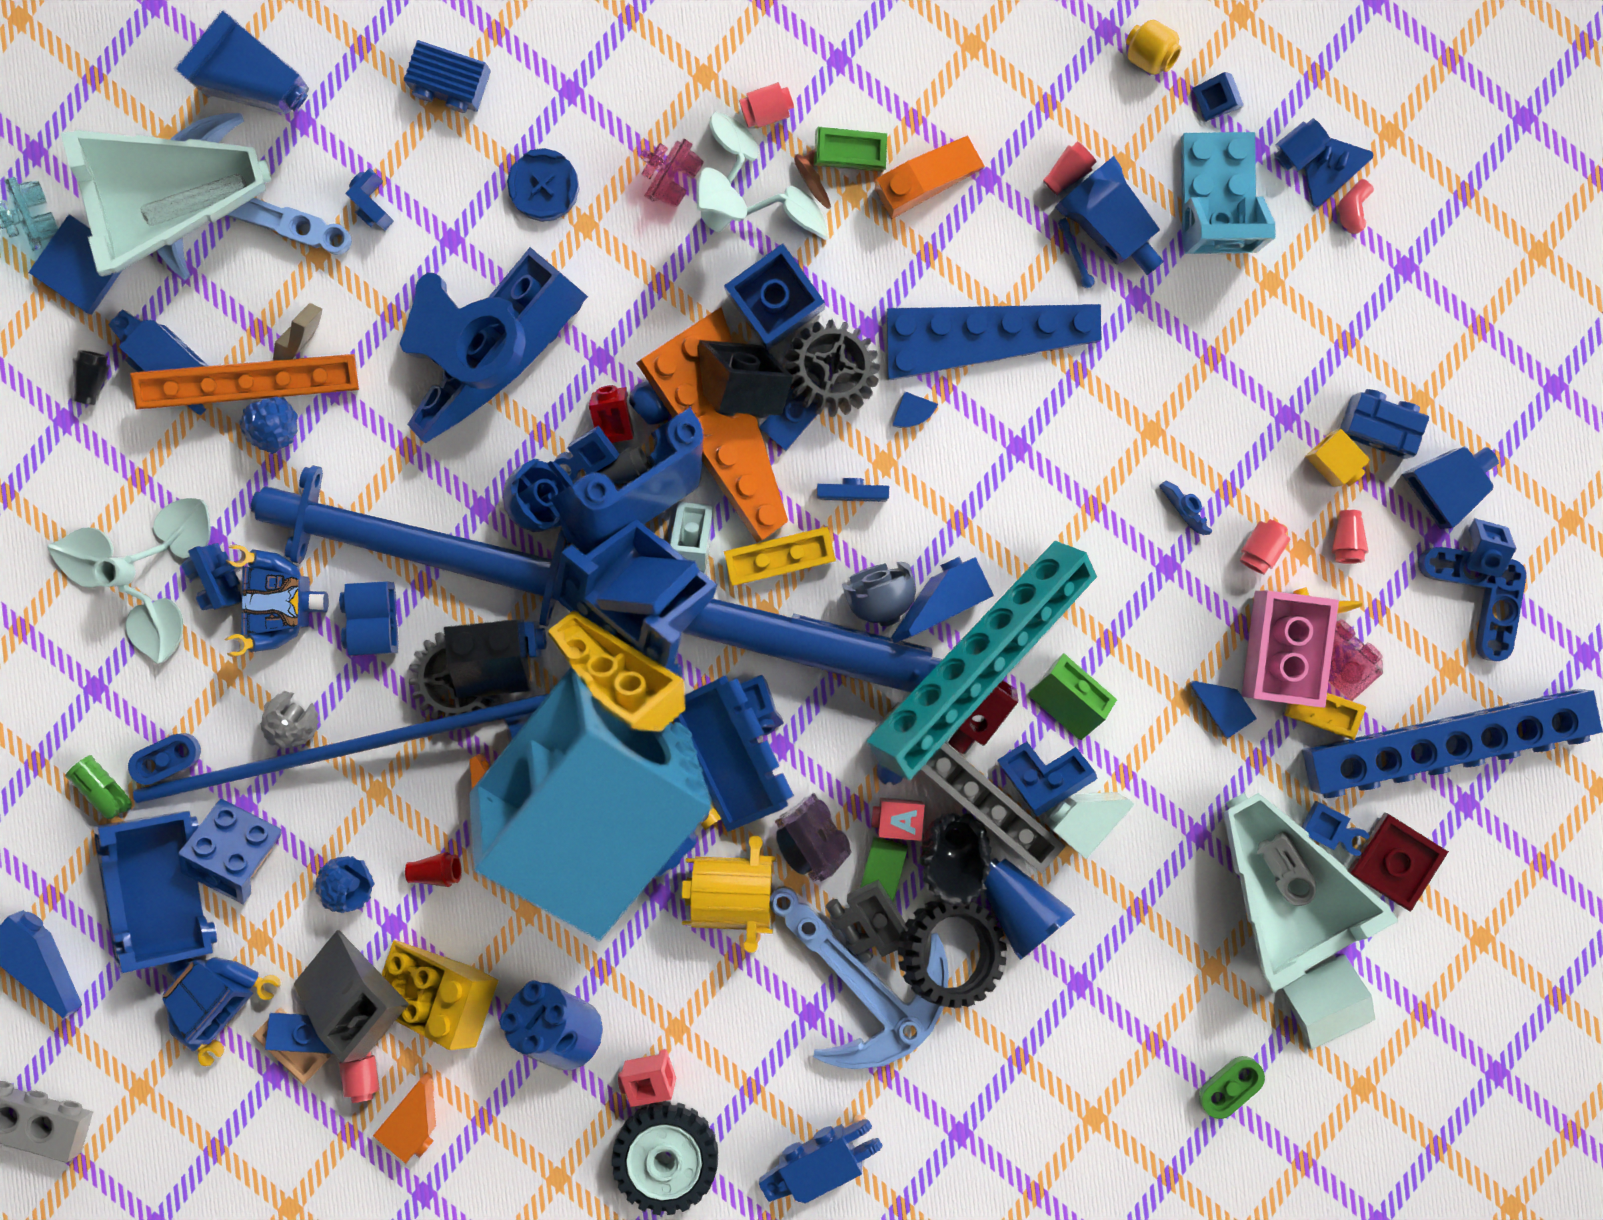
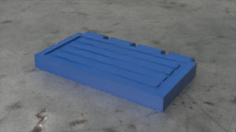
M725 675L685 694V710L674 719V722L684 725L691 732L692 742L697 751L696 755L699 765L703 770L702 775L708 787V793L727 832L784 809L788 806L786 800L793 797L794 794L784 774L780 773L774 776L772 770L780 765L768 740L758 743L756 739L764 734L752 707L744 711L741 708V704L747 702L748 699L738 678L728 681Z

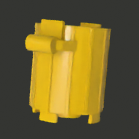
M752 836L749 839L750 859L699 856L686 858V863H694L692 877H687L686 881L682 883V898L685 899V906H690L691 920H682V925H690L692 928L747 930L746 940L743 945L744 949L748 953H755L759 947L756 941L757 933L773 934V929H769L770 897L772 893V862H776V856H760L763 840L759 836Z

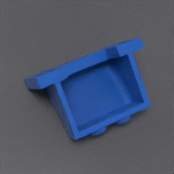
M223 9L175 68L178 73L208 98L214 96L285 115L292 110L294 112L297 111L308 97L306 93L309 87L301 75L238 24Z
M637 519L586 556L573 545L562 551L554 599L570 612L573 610L672 672L682 637L681 633L714 598L718 584L699 570V573L658 615L600 609L596 598L639 556L678 560L687 559L674 550L666 540L658 537Z

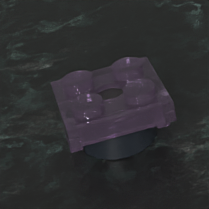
M815 793L802 799L796 806L784 812L775 820L779 828L776 832L777 843L784 859L797 873L802 875L809 873L808 875L813 882L816 880L822 882L831 877L852 853L847 836L843 831L837 829L831 819L828 806L824 801L819 800Z

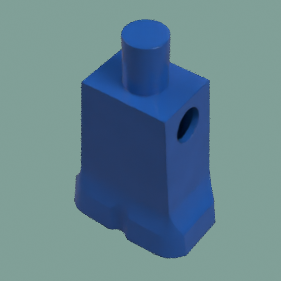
M1115 156L1111 157L1055 206L1064 217L1078 223L1116 265L1131 256L1144 273L1149 275L1164 262L1148 242L1151 237L1160 231V228L1127 184L1123 176L1122 167Z

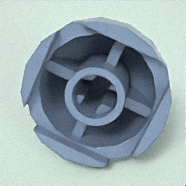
M896 562L898 568L888 569L886 563L879 564L850 576L851 584L847 585L844 582L842 587L851 611L858 618L870 623H880V626H890L899 622L900 616L908 611L916 595L915 580L909 563Z

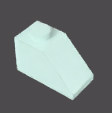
M678 502L670 545L685 559L695 561L698 569L706 575L713 505Z

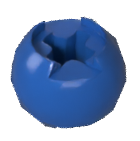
M648 380L634 387L630 394L629 404L648 425L659 424L667 420L670 413Z

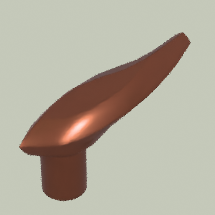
M815 148L805 156L795 154V165L807 187L824 207L830 209L831 204L821 184L820 175L813 168L815 167Z

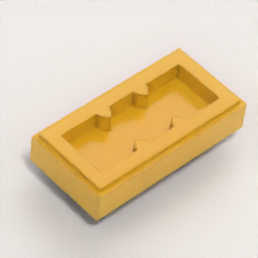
M1327 693L1325 708L1288 703L1284 716L1355 740L1366 706Z

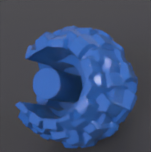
M284 397L267 398L249 404L243 409V415L239 421L241 432L246 437V441L258 447L259 450H264L271 454L293 443V437L298 432V425L296 423L298 414Z
M354 856L337 857L329 860L324 867H320L319 875L316 878L315 891L325 909L339 913L361 909L364 907V903L370 900L372 887L375 883L364 860H357Z

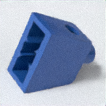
M1464 446L1450 450L1404 472L1402 476L1439 529H1447L1458 525L1493 490V483L1486 475V472L1498 465L1499 460L1488 447H1484L1472 455L1470 450Z

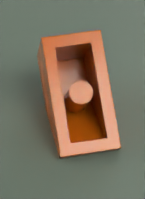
M426 1072L373 1135L374 1138L405 1164L413 1154L420 1158L434 1141L429 1137L436 1127L432 1075Z

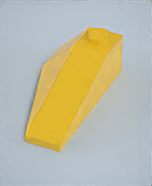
M573 610L548 630V636L602 708L632 729L661 731L685 710L684 679Z

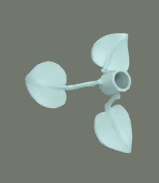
M715 111L709 121L712 134L724 149L736 154V162L727 178L719 171L709 167L700 173L697 182L696 201L697 210L701 211V217L705 224L712 230L721 232L732 220L740 222L749 214L776 202L783 203L784 211L795 223L826 240L828 232L820 208L807 193L796 187L789 186L785 189V194L779 193L753 206L746 207L742 197L731 187V183L741 168L744 157L750 161H755L758 158V146L752 134L740 122Z
M185 498L165 506L158 513L153 525L156 536L165 542L143 552L127 555L125 558L112 557L113 546L110 539L101 530L90 527L75 530L47 546L59 568L75 583L83 587L118 586L119 592L128 593L144 602L145 605H137L129 612L126 619V632L132 644L149 656L156 664L166 661L178 647L183 633V617L178 606L172 600L161 598L152 603L149 596L129 587L136 573L133 563L163 552L169 547L176 556L189 558L188 551L197 546H207L211 536V525L208 507L201 499Z

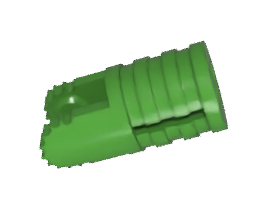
M92 755L80 760L66 773L65 777L72 782V785L86 797V800L104 818L112 819L118 813H124L131 809L132 802L128 795L109 776V773L95 761Z

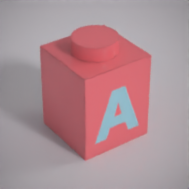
M880 797L879 806H873L871 827L877 828L878 837L922 841L925 805L923 801Z

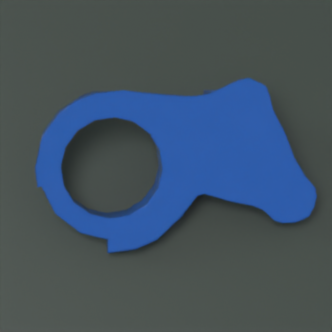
M427 272L416 283L413 305L408 316L405 332L399 344L403 352L415 358H429L441 366L450 376L469 387L484 389L492 388L504 382L518 368L523 356L526 339L524 328L515 317L512 302L502 298L488 297L458 308L447 293L446 282L439 275ZM490 325H504L506 340L499 356L482 368H469L466 355L473 337Z

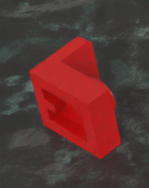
M614 385L603 386L592 393L589 410L593 426L595 428L599 425L611 443L633 440L634 431L627 405V388H617Z

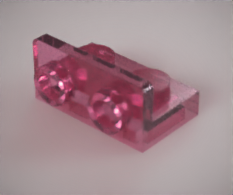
M1340 619L1336 620L1329 682L1350 701H1353L1383 674V656L1374 645L1369 642L1364 644L1355 637L1354 629L1346 621Z

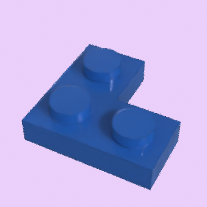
M1026 741L997 760L1000 768L1036 817L1098 779L1096 772L1077 747L1045 766Z

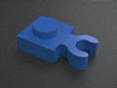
M598 425L572 441L567 447L570 452L559 454L554 462L558 465H568L571 469L568 475L573 481L582 468L587 475L595 473L615 461L619 456V452Z
M1318 801L1313 803L1302 825V828L1309 833V838L1335 850L1340 842L1346 852L1355 856H1360L1362 852L1353 848L1352 839L1355 836L1365 839L1370 837L1365 830L1360 828H1346L1351 818Z

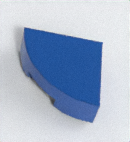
M905 391L892 426L898 428L917 426L931 417L938 404Z

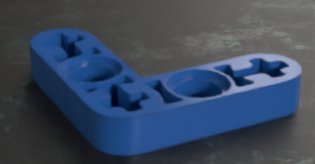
M1432 547L1424 550L1418 559V567L1425 577L1485 588L1476 637V650L1478 655L1488 661L1508 659L1514 650L1526 583V570L1519 561L1511 559L1505 570L1508 569L1510 573H1513L1514 578L1507 582L1503 577L1498 578L1480 573L1477 578L1472 580L1465 575L1463 568L1472 552L1446 547ZM1439 554V560L1455 563L1453 569L1447 567L1437 568L1435 572V566L1430 565V559L1437 558ZM1499 600L1505 601L1509 606L1508 616L1501 621L1494 617L1492 611L1494 604ZM1490 624L1493 626H1506L1505 631L1490 630ZM1496 639V642L1502 643L1501 650H1495L1493 653V649L1488 647V641Z

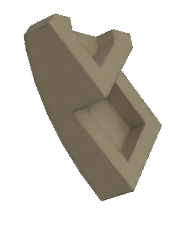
M309 303L292 320L291 327L275 341L273 360L293 359L301 351L318 328L322 308Z

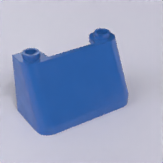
M690 407L651 432L655 439V447L653 452L646 458L653 468L619 491L607 476L601 473H591L550 499L577 541L585 550L593 551L635 519L643 525L699 486L702 469L703 428Z
M190 811L132 819L93 827L116 967L121 973L213 953L212 944L217 943L214 922L207 923L206 917L203 915L198 881L182 874L178 853L199 827L197 817H191Z

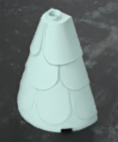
M82 130L60 133L69 167L79 184L92 237H88L97 272L100 276L120 272L161 247L173 244L206 222H216L266 190L265 183L271 182L266 159L258 161L255 148L195 139H188L184 142L142 135L133 137Z
M1244 792L1226 802L1229 809L1223 812L1234 870L1235 874L1240 876L1248 922L1252 925L1263 978L1267 981L1271 992H1276L1305 975V970L1352 943L1368 939L1398 922L1397 917L1385 902L1352 876L1343 864L1312 841L1306 830L1260 793L1248 798ZM1281 832L1288 834L1316 881L1314 899L1303 906L1293 905L1284 898L1275 883L1274 874L1262 857L1263 853L1259 855L1257 853L1260 842L1266 839L1271 842L1274 840V836ZM1295 879L1288 885L1289 890L1296 895H1304L1310 889L1308 883L1301 879Z

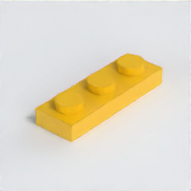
M828 526L724 551L732 586L836 562Z

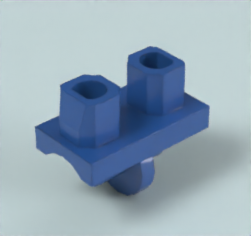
M218 543L204 547L197 546L188 551L190 557L181 566L186 577L190 580L201 579L205 589L198 592L196 596L201 610L212 608L217 610L242 602V595L238 588L240 582L236 575L237 572L242 570V567L229 565L226 560L230 561L226 551L222 552Z

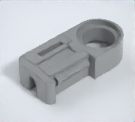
M1281 832L1276 834L1271 842L1268 839L1260 842L1257 853L1258 855L1263 853L1262 857L1274 874L1275 883L1284 898L1296 906L1310 903L1315 897L1316 881L1288 834ZM1295 879H1301L1308 883L1310 889L1304 895H1296L1289 890V883Z

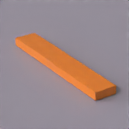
M355 354L130 373L136 410L359 390Z

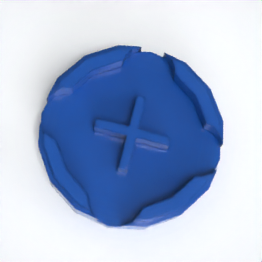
M546 148L530 150L523 154V157L515 161L510 168L507 180L509 196L516 208L529 219L541 222L557 220L567 214L576 203L580 189L578 175L571 162L558 151Z

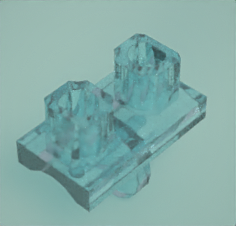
M15 177L4 179L15 209H9L6 200H0V229H6L10 238L19 235L16 225L21 223L32 251L42 249L41 241L53 237L58 230V226L52 212L34 217L29 212L28 208L47 203L39 181L18 184Z

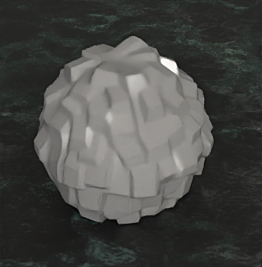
M283 691L281 694H277L264 705V712L260 723L264 738L268 740L270 745H277L280 748L298 747L306 744L318 729L317 724L319 721L317 718L319 714L315 710L313 703L304 711L300 705L291 703L290 699L294 693Z

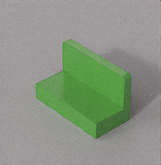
M1064 653L1054 662L1046 676L1028 693L1030 698L1079 740L1085 738L1106 720L1117 701L1111 693Z

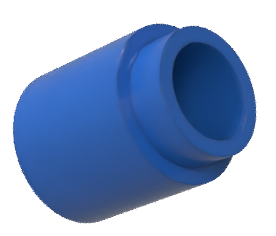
M1312 118L1307 123L1304 121L1275 144L1278 152L1274 154V157L1286 171L1292 168L1298 172L1326 149L1325 145L1331 141V138L1322 125Z

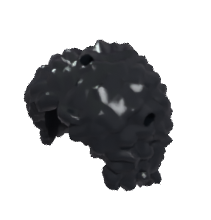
M953 812L942 814L940 818H936L928 826L927 831L924 832L925 838L922 841V854L919 862L924 866L923 872L925 876L923 881L929 885V891L933 892L934 896H938L941 903H949L951 907L969 906L972 898H978L979 892H984L987 889L984 882L991 871L990 855L992 847L989 845V837L986 836L987 830L984 828V824L978 819H974L970 813L963 814L962 816Z

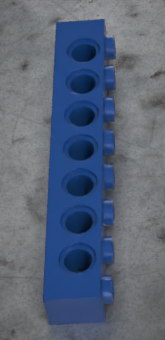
M1574 689L1356 737L1355 740L1346 739L1302 749L1310 790L1323 794L1324 798H1334L1345 795V789L1358 786L1360 791L1371 790L1381 787L1380 781L1393 779L1394 783H1402L1415 780L1416 773L1428 771V775L1448 773L1451 771L1450 766L1463 763L1465 768L1486 764L1485 758L1497 756L1498 760L1517 758L1521 756V750L1532 748L1533 752L1549 751L1556 748L1555 743L1567 741L1569 745L1586 743L1591 741L1590 735L1603 733L1594 690ZM1558 713L1561 718V724L1554 730L1552 718ZM1523 720L1526 724V732L1519 738L1517 726ZM1489 728L1492 738L1487 745H1484L1481 736L1483 731ZM1454 735L1457 740V747L1452 753H1449L1446 743ZM1419 743L1422 747V755L1418 760L1414 761L1411 757V750L1415 744ZM1381 751H1385L1388 761L1383 768L1379 769L1376 765V757ZM1350 758L1353 762V770L1348 776L1344 777L1341 773V764L1344 760Z

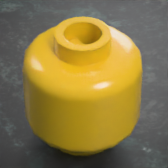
M1154 19L1148 20L1142 26L1136 25L1126 39V44L1129 46L1128 59L1131 63L1151 75L1159 74L1162 71L1168 72L1174 66L1182 51V46L1179 45V35L1176 31Z

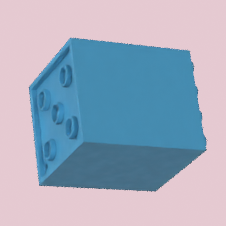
M571 666L469 793L474 871L600 941L712 809L708 787L702 775L703 770L699 765L691 732L678 722L674 724L669 723L661 731L632 729L602 708Z

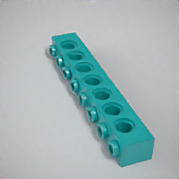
M1054 541L866 740L880 765L909 781L1097 578L1087 552Z

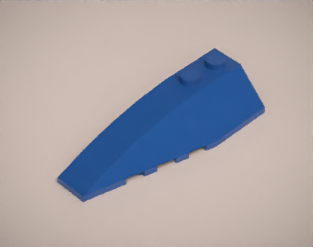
M531 247L489 296L512 302L515 317L524 328L526 344L518 368L504 382L492 388L484 389L471 388L450 376L444 370L443 380L440 385H432L407 424L424 443L429 442L461 422L517 378L547 345L557 338L559 331L572 316L578 313L583 302L588 298L583 291ZM490 325L473 337L466 355L469 368H482L499 356L506 340L504 325Z

